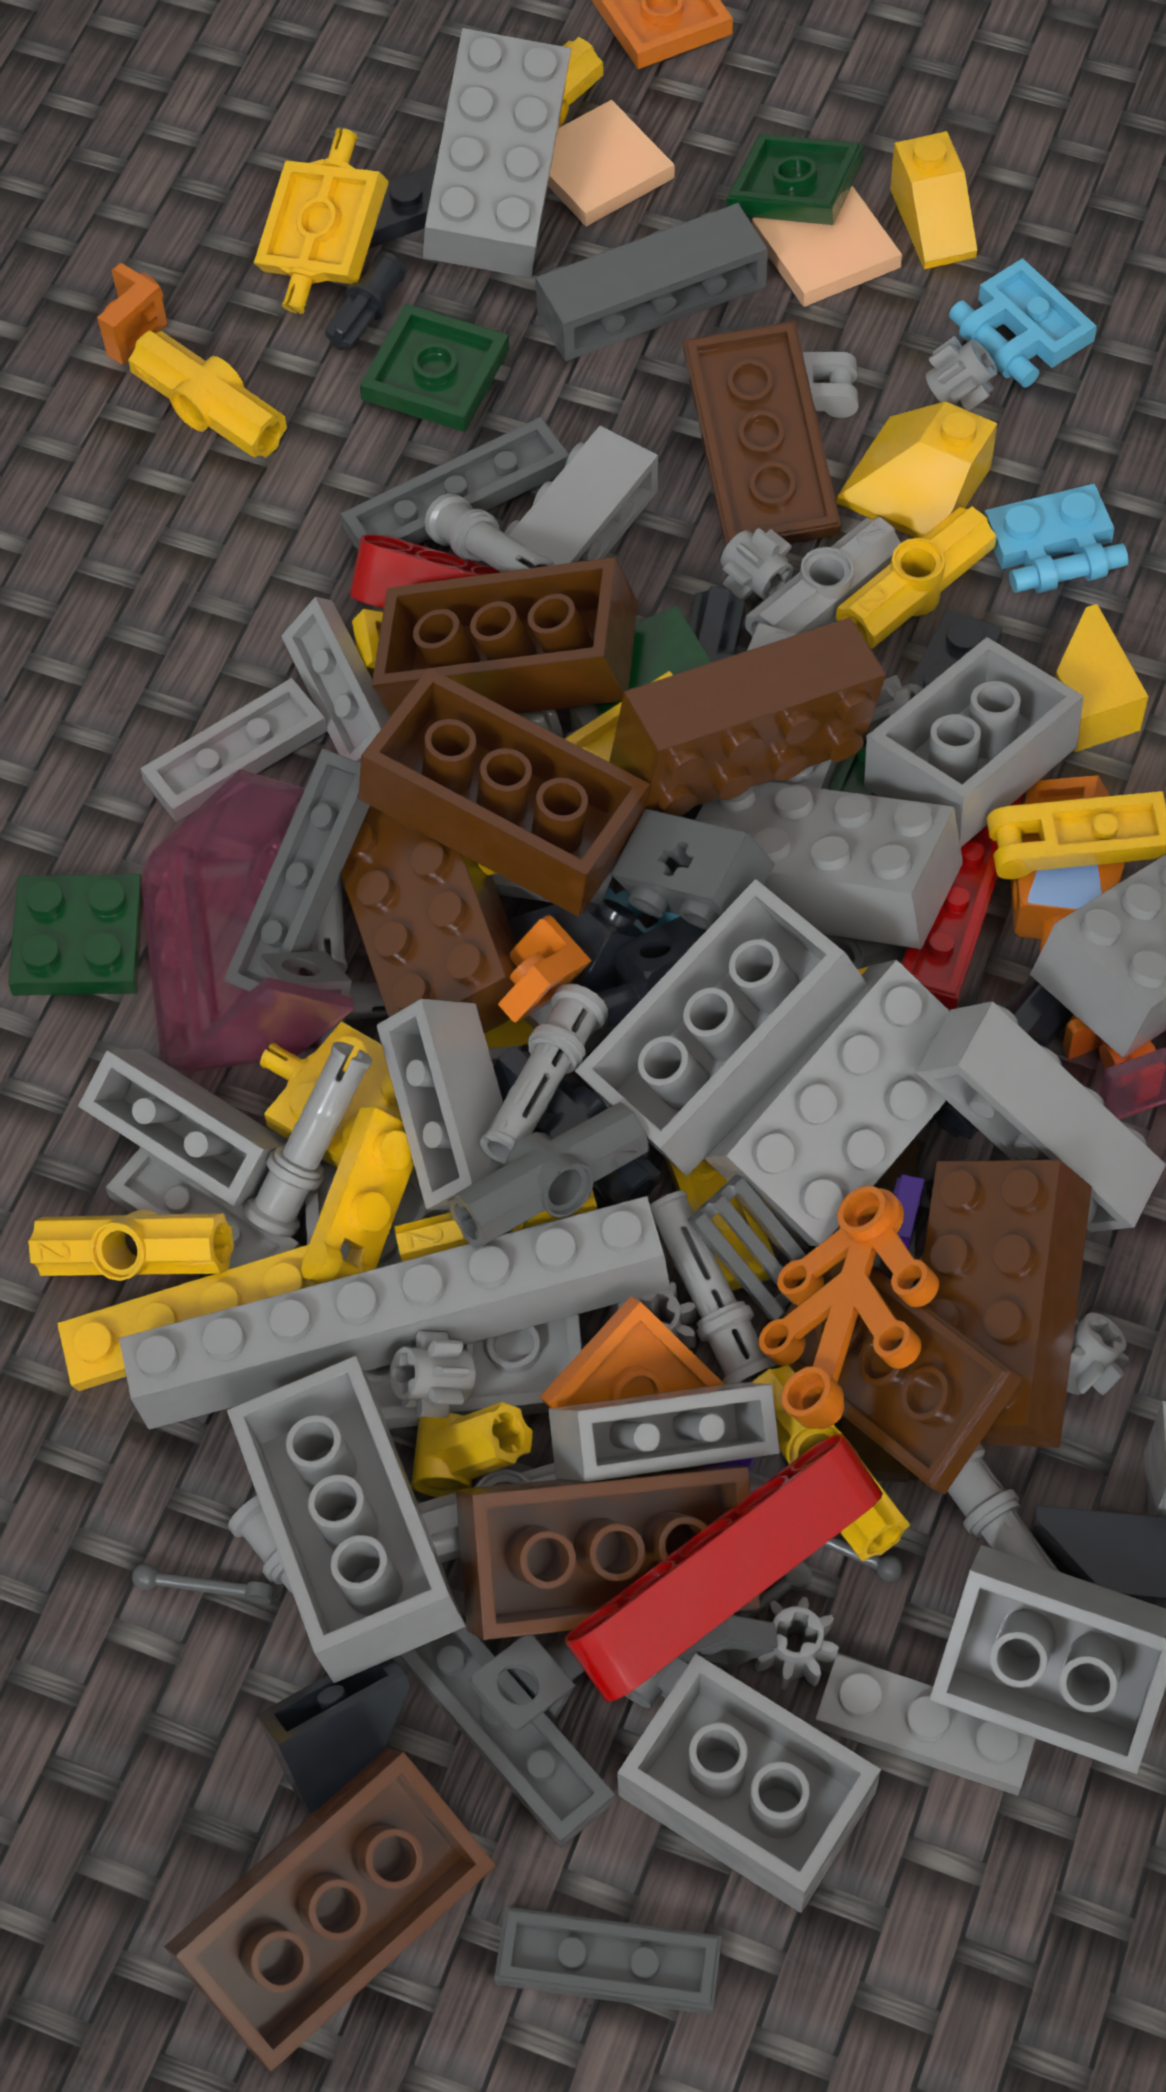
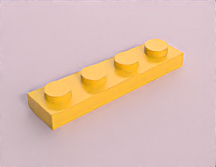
M309 1245L57 1323L71 1386L78 1391H82L126 1377L119 1340L121 1337L318 1285L304 1278L301 1273L302 1262Z

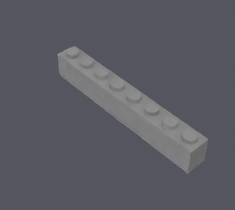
M646 1196L504 1234L478 1249L471 1244L459 1246L119 1338L130 1398L147 1428L153 1429L238 1406L354 1356L357 1357L364 1372L391 1365L394 1355L402 1348L403 1344L416 1345L417 1331L447 1332L449 1340L462 1341L465 1345L627 1301L630 1296L637 1298L669 1290L670 1284L663 1249L648 1197Z

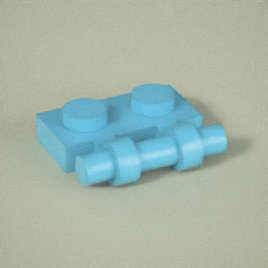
M1023 258L980 284L978 300L983 304L982 307L974 310L962 300L957 302L949 312V318L960 327L959 335L967 343L972 339L978 341L993 358L997 371L1005 378L1013 377L1023 387L1033 384L1040 373L1029 359L1038 355L1053 368L1094 342L1097 326ZM1002 324L1006 325L1016 335L1009 342L995 330Z
M1095 483L984 510V516L987 517L989 526L996 534V545L993 550L1001 569L1022 564L1025 566L1009 571V581L1014 593L1035 589L1037 593L1057 589L1059 582L1083 576L1087 581L1107 577L1108 570L1128 565V553L1123 543L1104 548L1102 546L1112 543L1115 528ZM1074 552V555L1055 560L1052 559V557Z

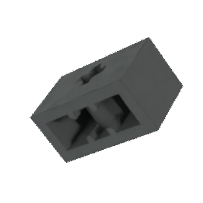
M645 809L611 875L630 893L628 901L638 910L654 917H662L664 912L677 914L692 925L708 930L755 879L765 885L775 864L747 832Z

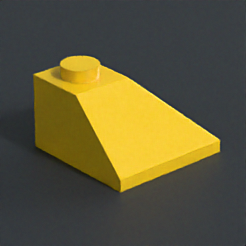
M946 401L890 416L837 495L836 504L873 520L881 517L893 526L894 529L914 538H922L959 507L966 508L991 468L997 423Z

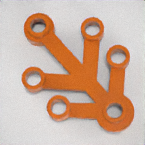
M863 1186L849 1193L838 1209L837 1219L840 1229L804 1258L788 1263L779 1273L777 1279L779 1290L798 1307L783 1319L771 1321L761 1331L758 1344L766 1356L779 1366L794 1363L805 1349L806 1340L804 1336L827 1318L813 1366L805 1367L794 1373L788 1379L782 1391L781 1400L784 1409L805 1428H829L843 1414L844 1394L841 1386L838 1384V1379L858 1313L874 1336V1351L890 1367L895 1369L905 1368L912 1364L920 1354L922 1345L919 1336L905 1322L896 1319L869 1278L876 1253H878L893 1273L891 1279L893 1291L907 1305L911 1307L924 1306L935 1297L939 1289V1280L935 1273L923 1261L912 1256L898 1235L904 1220L903 1205L892 1192L886 1189ZM846 1258L842 1272L824 1286L822 1275ZM805 1278L804 1282L800 1286L796 1287L799 1281ZM921 1278L916 1286L909 1289L916 1279ZM785 1337H787L786 1341L781 1346L777 1347L779 1342ZM903 1338L901 1344L894 1350H891L893 1345Z

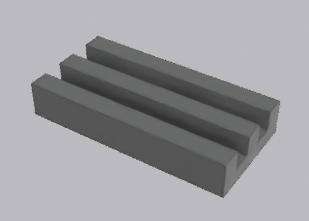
M734 1175L687 1220L765 1316L771 1320H776L785 1313L783 1308L791 1301L779 1289L773 1295L769 1293L710 1219L718 1213L776 1285L779 1273L783 1267L736 1211L730 1201L736 1197L788 1263L802 1259L806 1254L744 1177ZM805 1278L799 1281L796 1287L800 1286L804 1282Z

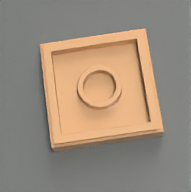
M610 100L558 128L548 187L587 227L674 179L675 165L615 102Z
M851 186L834 225L757 217L752 219L753 227L768 249V257L803 307L901 268V252L853 186Z

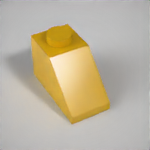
M945 131L895 142L890 190L923 269L976 258L977 245L965 171L948 132Z
M1098 604L1085 608L1055 675V679L1084 696L1078 744L1074 752L1141 731L1149 697Z

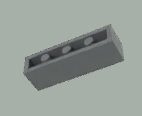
M739 203L718 211L705 213L696 219L668 229L656 231L647 237L617 248L607 249L595 256L567 266L555 268L546 274L537 276V315L566 362L765 288L768 249Z

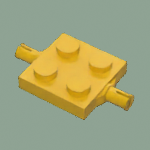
M337 128L335 130L329 156L326 159L310 163L285 160L257 250L254 264L263 272L291 277L281 306L292 313L304 314L311 285L324 281L346 284L358 283L389 181L379 171L355 169L349 165L358 135L348 129L343 128L342 130Z
M342 1021L318 1050L305 1059L297 1057L273 1042L268 1046L269 1051L265 1049L260 1060L261 1067L267 1068L288 1080L286 1088L264 1115L268 1128L289 1139L331 1053L333 1043L338 1041L354 1046L343 1068L344 1072H346L351 1059L356 1057L359 1050L364 1051L371 1057L372 1064L366 1070L322 1158L338 1168L360 1107H377L402 1121L382 1044Z

